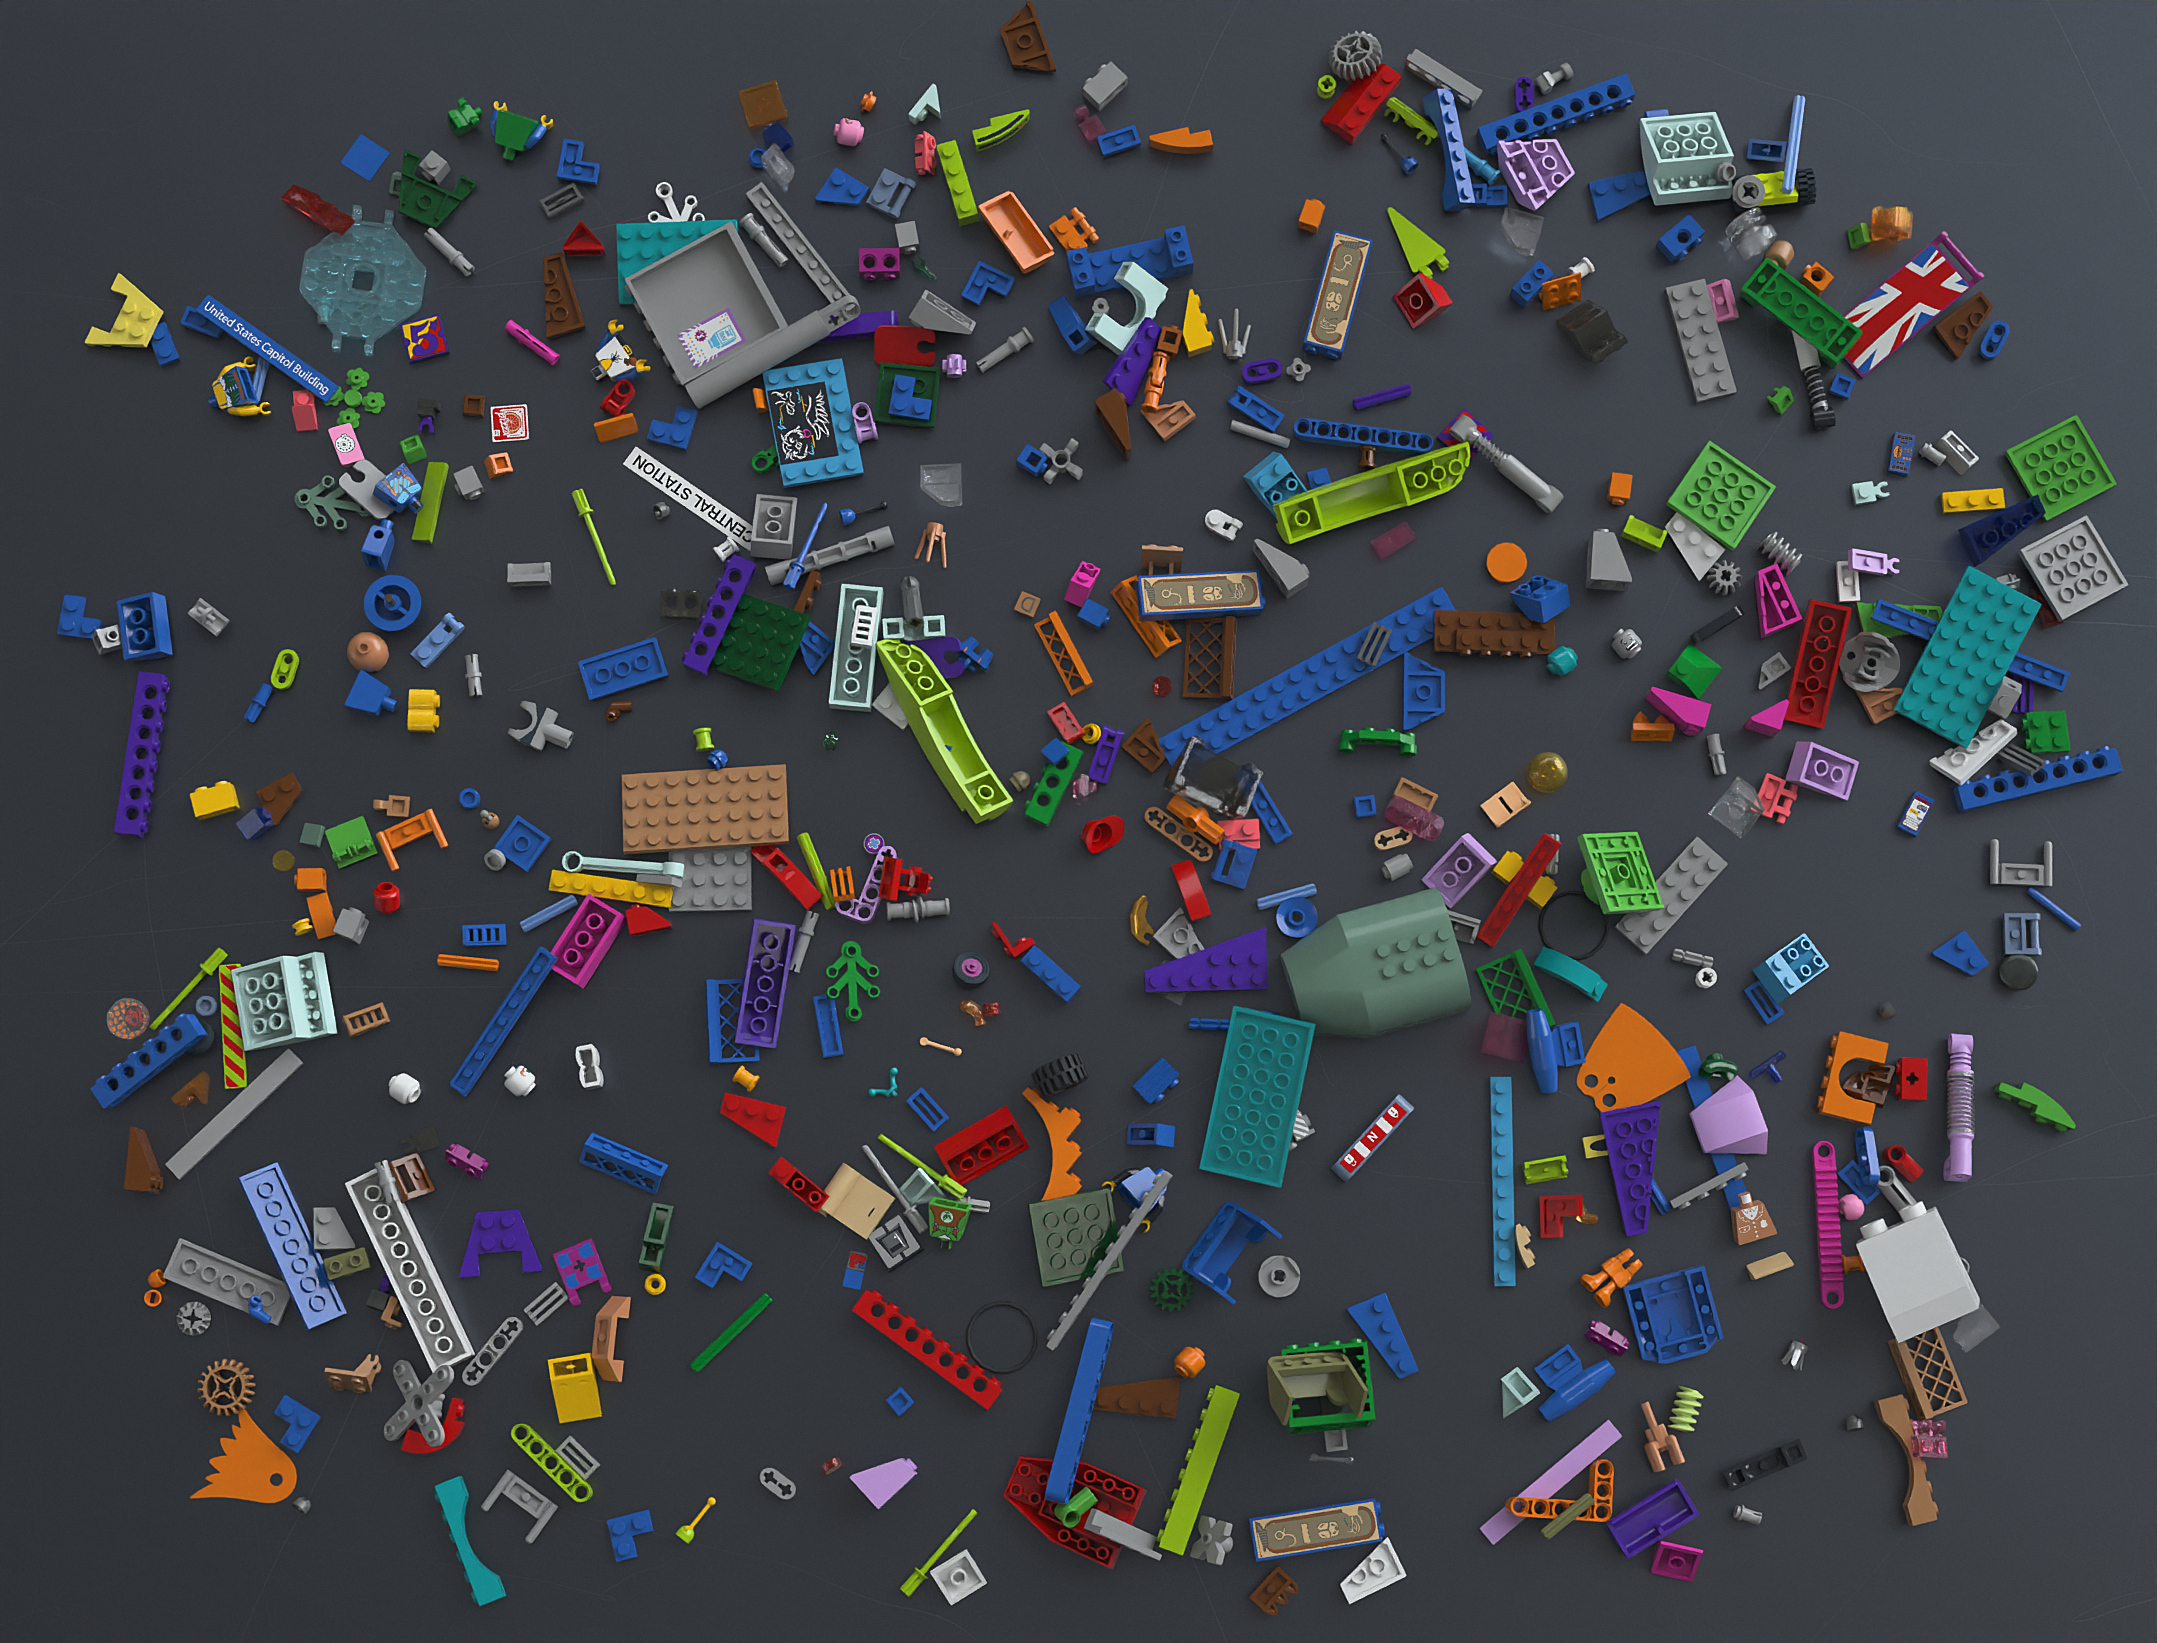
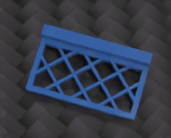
M707 979L705 981L709 1064L759 1062V1046L750 1045L754 1048L755 1057H745L740 1051L746 1044L737 1049L729 1042L735 1036L736 1028L728 1020L735 1013L738 1014L739 1006L735 1008L727 1000L734 992L740 996L741 993L737 989L742 985V979ZM731 984H739V985L735 988V987L732 986ZM719 985H728L733 990L726 999L719 993ZM719 998L723 1000V1002L720 1005ZM724 1003L734 1010L727 1019L720 1014V1008ZM720 1018L724 1021L721 1026H720ZM725 1024L735 1031L728 1040L721 1035V1028ZM726 1044L736 1052L731 1058H722V1049ZM737 1054H739V1055L741 1056V1058H734V1057H735Z

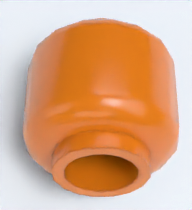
M1185 1347L1174 1359L1176 1372L1183 1378L1196 1377L1205 1366L1204 1353L1197 1347Z

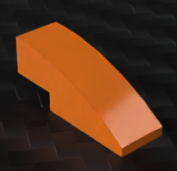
M1185 127L1149 136L1150 147L1167 152L1199 154L1213 151L1210 130L1190 134L1189 128Z

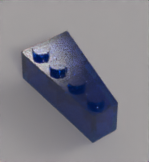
M2038 494L1958 529L1974 567L1982 564L2046 513Z

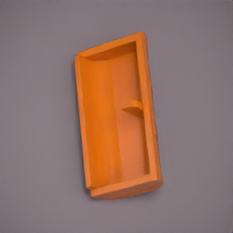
M1007 191L977 207L978 212L991 227V230L996 234L1023 274L1042 266L1053 257L1054 252L1052 250L1054 248L1013 192Z

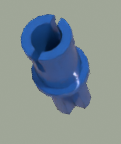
M262 682L255 697L251 698L252 702L244 715L247 721L255 722L262 708L266 707L265 703L274 688Z

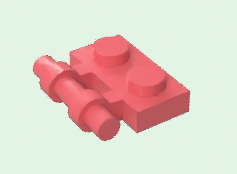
M1766 773L1751 812L1771 819L1775 812L1778 814L1776 822L1784 825L1786 818L1790 816L1791 805L1798 796L1796 794L1798 786L1791 784L1789 790L1784 789L1786 780ZM1780 795L1785 798L1782 807L1777 805Z

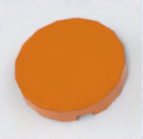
M1505 542L1491 549L1487 556L1486 567L1494 580L1508 584L1522 577L1527 567V559L1519 546Z

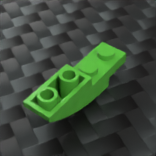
M2003 1082L1996 1084L1994 1092L1999 1094L1998 1097L2007 1101H2011V1099L2018 1101L2019 1106L2027 1109L2033 1107L2030 1115L2036 1117L2035 1121L2042 1124L2051 1123L2055 1125V1129L2062 1132L2075 1129L2076 1125L2066 1111L2039 1089L2025 1082L2019 1084L2018 1088Z

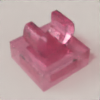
M1081 774L1074 777L1073 798H1083L1088 796V793L1097 791V783L1089 782V775Z

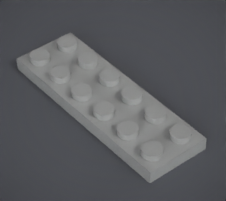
M1705 279L1667 287L1665 293L1696 403L1736 394V387Z
M1696 837L1655 882L1664 908L1659 911L1627 913L1614 928L1646 955L1728 863L1700 838Z
M182 1238L179 1239L163 1275V1278L249 1313L248 1300L251 1296L258 1295L262 1301L263 1311L272 1316L270 1323L278 1326L291 1299L284 1281Z

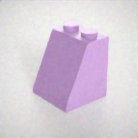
M900 1458L853 1474L849 1478L878 1509H881L918 1474L915 1471L918 1467L910 1458L907 1460Z

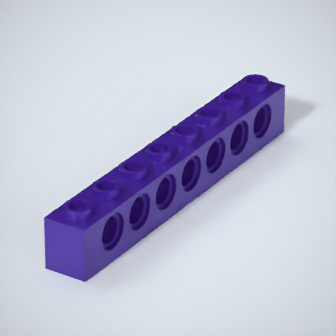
M138 672L114 833L119 836L143 838L144 833L148 830L146 817L147 813L151 810L149 798L150 793L154 790L152 778L153 772L155 773L157 770L156 752L160 751V740L158 739L159 733L163 731L164 726L162 713L166 711L167 706L165 693H168L170 687L168 678L163 674ZM156 691L155 698L148 699L149 693ZM152 710L153 716L150 719H145V714ZM149 730L150 736L147 739H142V734ZM146 750L147 756L140 760L139 754ZM143 770L144 776L137 780V772ZM140 790L141 796L133 800L134 792ZM137 811V818L130 820L131 812Z

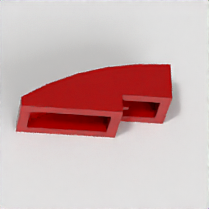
M1191 859L1171 865L1191 923L1211 917L1207 900Z

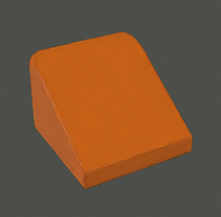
M754 388L752 391L757 412H768L766 391Z
M507 452L489 455L484 460L490 479L513 472Z

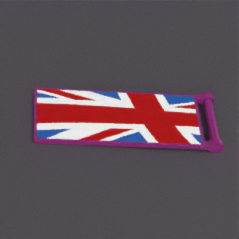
M1945 231L1843 316L1863 331L1860 339L1844 357L1861 378L1867 376L1985 277L1982 272L1976 270L1952 243ZM1942 243L1973 277L1969 282L1937 245Z

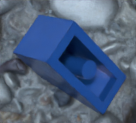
M1128 1124L1126 1145L1174 1147L1175 1126L1164 1124Z

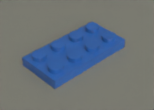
M656 637L578 661L590 701L669 677Z

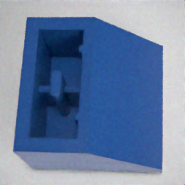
M1540 575L1532 577L1529 581L1519 585L1518 588L1510 592V596L1528 619L1543 624L1570 607L1568 585Z

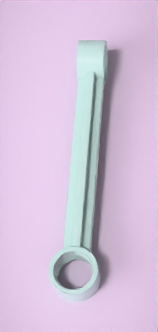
M575 851L567 852L562 859L563 867L572 873H579L583 869L683 878L684 864L590 858L583 857ZM574 855L580 858L579 866L575 869H570L567 864L569 858Z

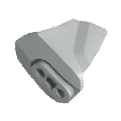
M1860 632L1857 636L1845 642L1839 667L1843 674V680L1851 688L1869 692L1879 690L1894 680L1900 670V658L1894 644L1890 643L1885 636L1875 632ZM1853 652L1855 658L1848 659L1847 653ZM1872 658L1874 663L1868 666L1867 661Z

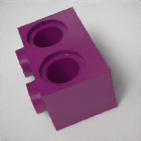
M859 248L860 278L865 280H875L876 278L894 280L896 277H900L899 248ZM889 261L895 263L892 268H887L884 265ZM867 262L875 263L872 268H866L864 265Z

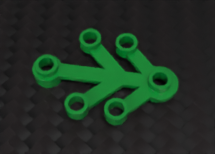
M848 941L841 947L840 958L825 970L826 977L833 979L838 975V970L847 962L846 973L826 990V996L829 999L837 998L839 991L848 983L849 1007L845 1009L844 1017L849 1022H856L862 1015L861 1009L857 1006V984L866 991L867 996L871 999L878 997L880 994V989L877 986H872L856 971V963L866 971L865 973L869 978L876 977L879 974V968L876 965L869 964L861 956V948L856 942ZM849 948L854 949V955L848 953ZM870 968L875 969V975L869 973ZM829 969H834V976L829 974ZM871 988L876 990L875 996L870 994ZM830 989L835 990V996L829 994ZM852 1009L857 1011L856 1017L851 1015Z

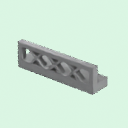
M1417 49L1406 58V69L1438 89L1452 90L1454 99L1472 109L1482 94L1481 89Z
M1091 1509L1084 1529L1144 1556L1160 1561L1162 1555L1152 1550L1157 1537L1099 1510Z

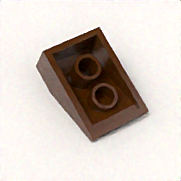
M1116 388L1095 400L1094 412L1128 461L1131 459V444L1127 406L1125 404L1127 400L1122 392L1118 393Z
M130 1127L124 1190L134 1193L159 1194V1189L161 1190L163 1187V1177H161V1172L146 1132L136 1127Z

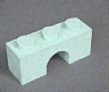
M944 615L923 616L924 624L921 628L915 630L907 628L906 620L903 618L882 619L883 639L900 640V643H905L908 641L946 637Z

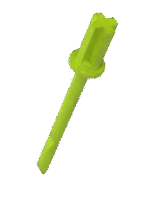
M583 489L575 490L571 494L579 512L578 517H584L598 555L603 563L607 578L611 585H615L614 576L590 517V514L594 511L590 509Z
M218 947L203 964H200L202 970L149 1027L155 1030L207 973L211 976L213 975L212 972L228 954Z
M880 1134L877 1138L939 1181L938 1188L942 1187L959 1200L963 1199L967 1189L952 1180L948 1173L943 1177L884 1135Z
M974 1509L970 1511L920 1570L917 1567L914 1568V1573L900 1588L908 1597L924 1579H928L924 1574L975 1517L977 1512Z

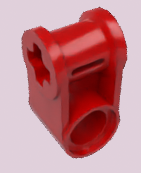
M623 379L618 381L601 403L600 409L608 411L614 417L622 416L635 397L636 391L631 382ZM623 387H630V391L627 394H620Z

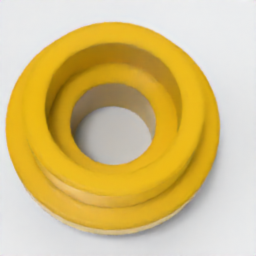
M1096 724L1084 726L1082 729L1085 736L1082 739L1088 744L1097 743L1101 736L1099 726Z
M652 1274L645 1280V1289L648 1293L659 1295L665 1290L666 1281L661 1275ZM657 1280L659 1287L654 1289L652 1282Z

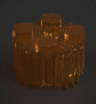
M1899 205L1884 210L1883 206L1873 208L1871 239L1882 240L1884 238L1889 239V243H1900L1901 239L1911 238L1912 212H1907V207Z

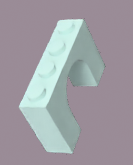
M1123 262L1114 278L1128 289L1135 298L1136 313L1132 321L1126 326H1121L1105 313H1094L1085 328V331L1118 356L1144 318L1150 317L1153 319L1155 317L1156 310L1164 301L1168 290L1166 286L1134 262Z

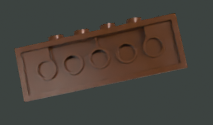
M1433 611V652H1459L1461 656L1479 653V656L1483 657L1492 656V654H1500V657H1512V654L1520 655V658H1531L1532 655L1548 656L1555 650V616L1543 624L1528 619L1524 613Z

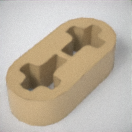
M1399 826L1379 832L1374 838V846L1380 851L1404 846L1411 841L1412 831L1407 826ZM1401 830L1404 833H1408L1405 841L1402 838L1395 839V836H1398ZM1381 836H1383L1384 839H1392L1391 841H1388L1386 843V846L1384 847L1383 844H1378V841H1380Z

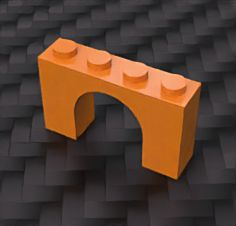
M1841 1031L1836 1033V1036L1833 1035L1830 1042V1047L1833 1048L1831 1056L1828 1055L1825 1066L1828 1068L1827 1076H1823L1821 1088H1824L1822 1096H1819L1817 1101L1818 1114L1865 1126L1870 1125L1876 1104L1848 1096L1840 1086L1839 1073L1842 1066L1850 1060H1860L1876 1065L1885 1064L1889 1043Z

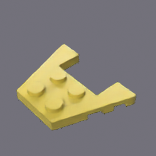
M118 273L111 290L126 296L127 299L112 330L108 333L92 327L84 343L88 346L103 345L104 347H111L112 345H121L122 347H147L164 311L123 275Z

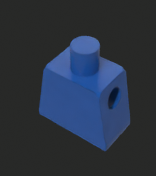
M382 519L380 526H371L361 550L366 567L386 572L395 544L392 532L394 523L392 521Z
M360 670L344 705L353 711L380 716L383 709L393 713L398 701L389 698L391 690L386 685Z

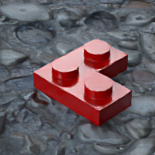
M1582 1195L1540 1196V1238H1563V1217L1582 1216Z

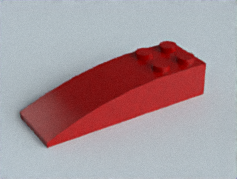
M1808 599L1787 694L1789 704L1784 720L1824 728L1852 608Z

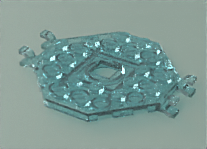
M353 205L351 220L346 222L339 230L323 238L316 246L310 247L305 251L299 291L332 332V351L341 352L342 337L366 340L364 347L365 356L373 357L375 341L421 309L427 270L393 227L394 211H385L384 224L362 221V206ZM355 271L374 273L372 290L352 288Z

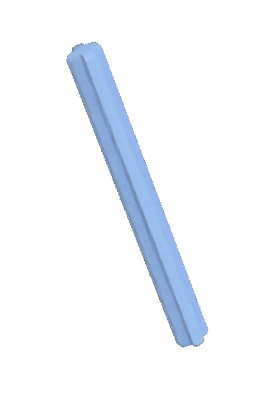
M1796 95L1793 101L1782 192L1784 194H1792L1794 190L1805 97Z

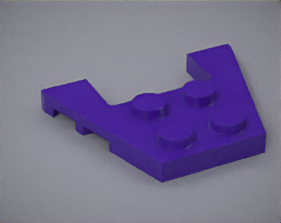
M520 1210L476 1213L460 1278L480 1276L479 1255L521 1251L523 1273L543 1271Z

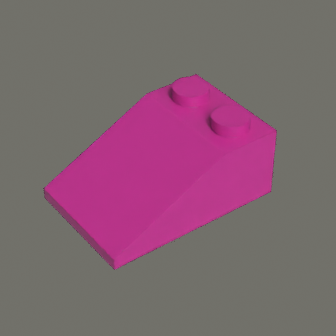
M1653 686L1645 697L1648 702L1671 723H1674V726L1682 730L1685 735H1699L1706 726L1712 704Z

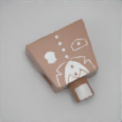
M1750 1192L1738 1194L1740 1205L1731 1208L1734 1241L1738 1245H1742L1777 1234L1764 1204L1760 1200L1752 1201Z

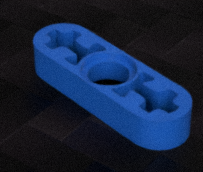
M1858 1127L1855 1131V1144L1861 1180L1865 1185H1877L1880 1180V1170L1873 1130L1869 1127Z

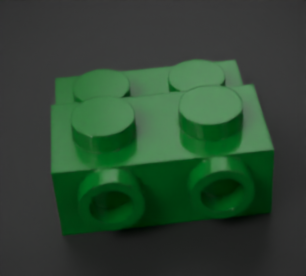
M2065 710L2029 712L2022 716L2020 724L2021 729L2025 731L2023 745L2027 752L2033 755L2071 751Z

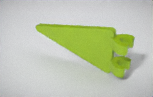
M1392 207L1387 209L1412 273L1416 274L1419 272L1432 279L1433 273L1427 266L1434 261L1442 272L1449 268V261L1444 256L1445 249Z

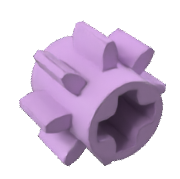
M958 354L947 355V360H942V370L947 372V377L959 378L962 376V372H966V360H962V356Z

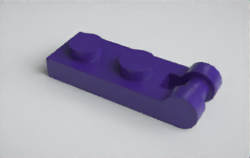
M1104 725L1087 779L1107 785L1124 731L1119 729L1115 731L1110 729V726ZM1107 737L1114 738V743L1107 742Z

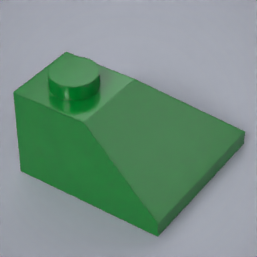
M1689 643L1665 676L1699 700L1722 667Z

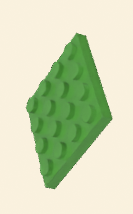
M2077 415L2005 452L2044 522L2117 485Z
M1709 440L1666 505L1733 551L1776 486Z

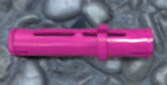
M513 320L506 324L504 330L518 339V343L525 344L551 365L558 361L560 355L532 336L528 329L524 330Z

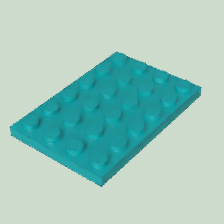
M737 219L616 224L619 304L634 305L637 302L633 295H628L624 287L627 285L625 278L729 222H732L738 233Z

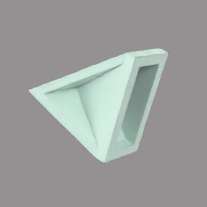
M918 1168L899 1189L910 1206L930 1203L933 1197L948 1199L921 1168Z
M1518 1367L1501 1379L1503 1418L1540 1394L1539 1390Z

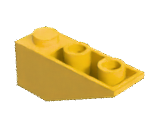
M1193 289L1189 291L1182 335L1188 357L1212 350V343H1214L1212 332H1208L1205 326L1208 324L1206 315L1201 313L1199 306H1201L1198 294L1194 295Z

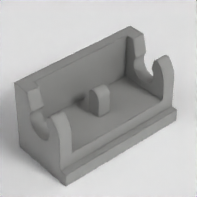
M509 563L507 582L510 587L551 585V563Z
M1447 910L1456 940L1473 944L1481 920Z

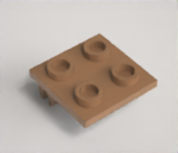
M1153 544L1142 545L1141 569H1148V576L1153 575V568L1169 569V574H1173V571H1181L1183 548L1177 546L1162 547Z
M369 1354L355 1371L325 1368L324 1372L329 1386L338 1391L350 1389L360 1394L372 1392L371 1385L376 1374L381 1372L378 1356L375 1355L374 1361H371L372 1356Z

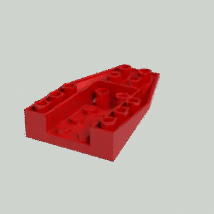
M1020 1457L1003 1496L1051 1542L1113 1569L1123 1546L1084 1529L1092 1508L1132 1526L1147 1490L1086 1462H1079L1069 1500L1085 1487H1088L1098 1502L1080 1516V1521L1076 1526L1069 1528L1055 1515V1508L1059 1503L1045 1500L1046 1487L1054 1459Z

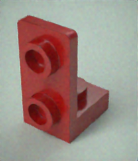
M995 921L991 923L993 927L991 932L997 941L999 939L1002 940L1005 945L1002 948L1008 957L1013 956L1016 960L1035 945L1031 937L1028 939L1023 937L1015 943L1016 947L1013 948Z

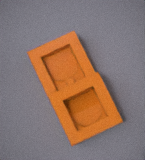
M327 892L307 897L309 911L318 939L335 935L336 933L333 930L336 922Z

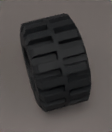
M1072 1053L1037 1068L1031 1074L1041 1098H1049L1085 1082L1089 1077L1079 1053Z

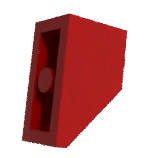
M642 904L632 905L629 910H625L629 933L632 937L673 929L672 924L648 907H642Z

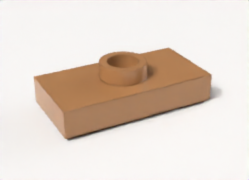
M1401 777L1392 796L1430 814L1438 794Z

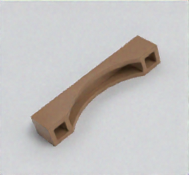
M1895 1395L1874 1401L1879 1422L1885 1425L1897 1437L1908 1460L1909 1487L1903 1503L1908 1525L1915 1526L1938 1520L1936 1516L1939 1514L1938 1507L1931 1498L1933 1489L1930 1481H1927L1925 1477L1927 1468L1924 1460H1921L1919 1452H1921L1918 1439L1915 1440L1913 1434L1915 1425L1913 1420L1909 1419L1907 1413L1909 1410L1907 1399L1903 1398V1395Z

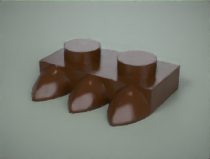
M1277 1565L1252 1592L1249 1598L1265 1613L1278 1616V1609L1274 1601L1281 1605H1288V1599L1284 1591L1290 1594H1298V1588L1294 1580Z

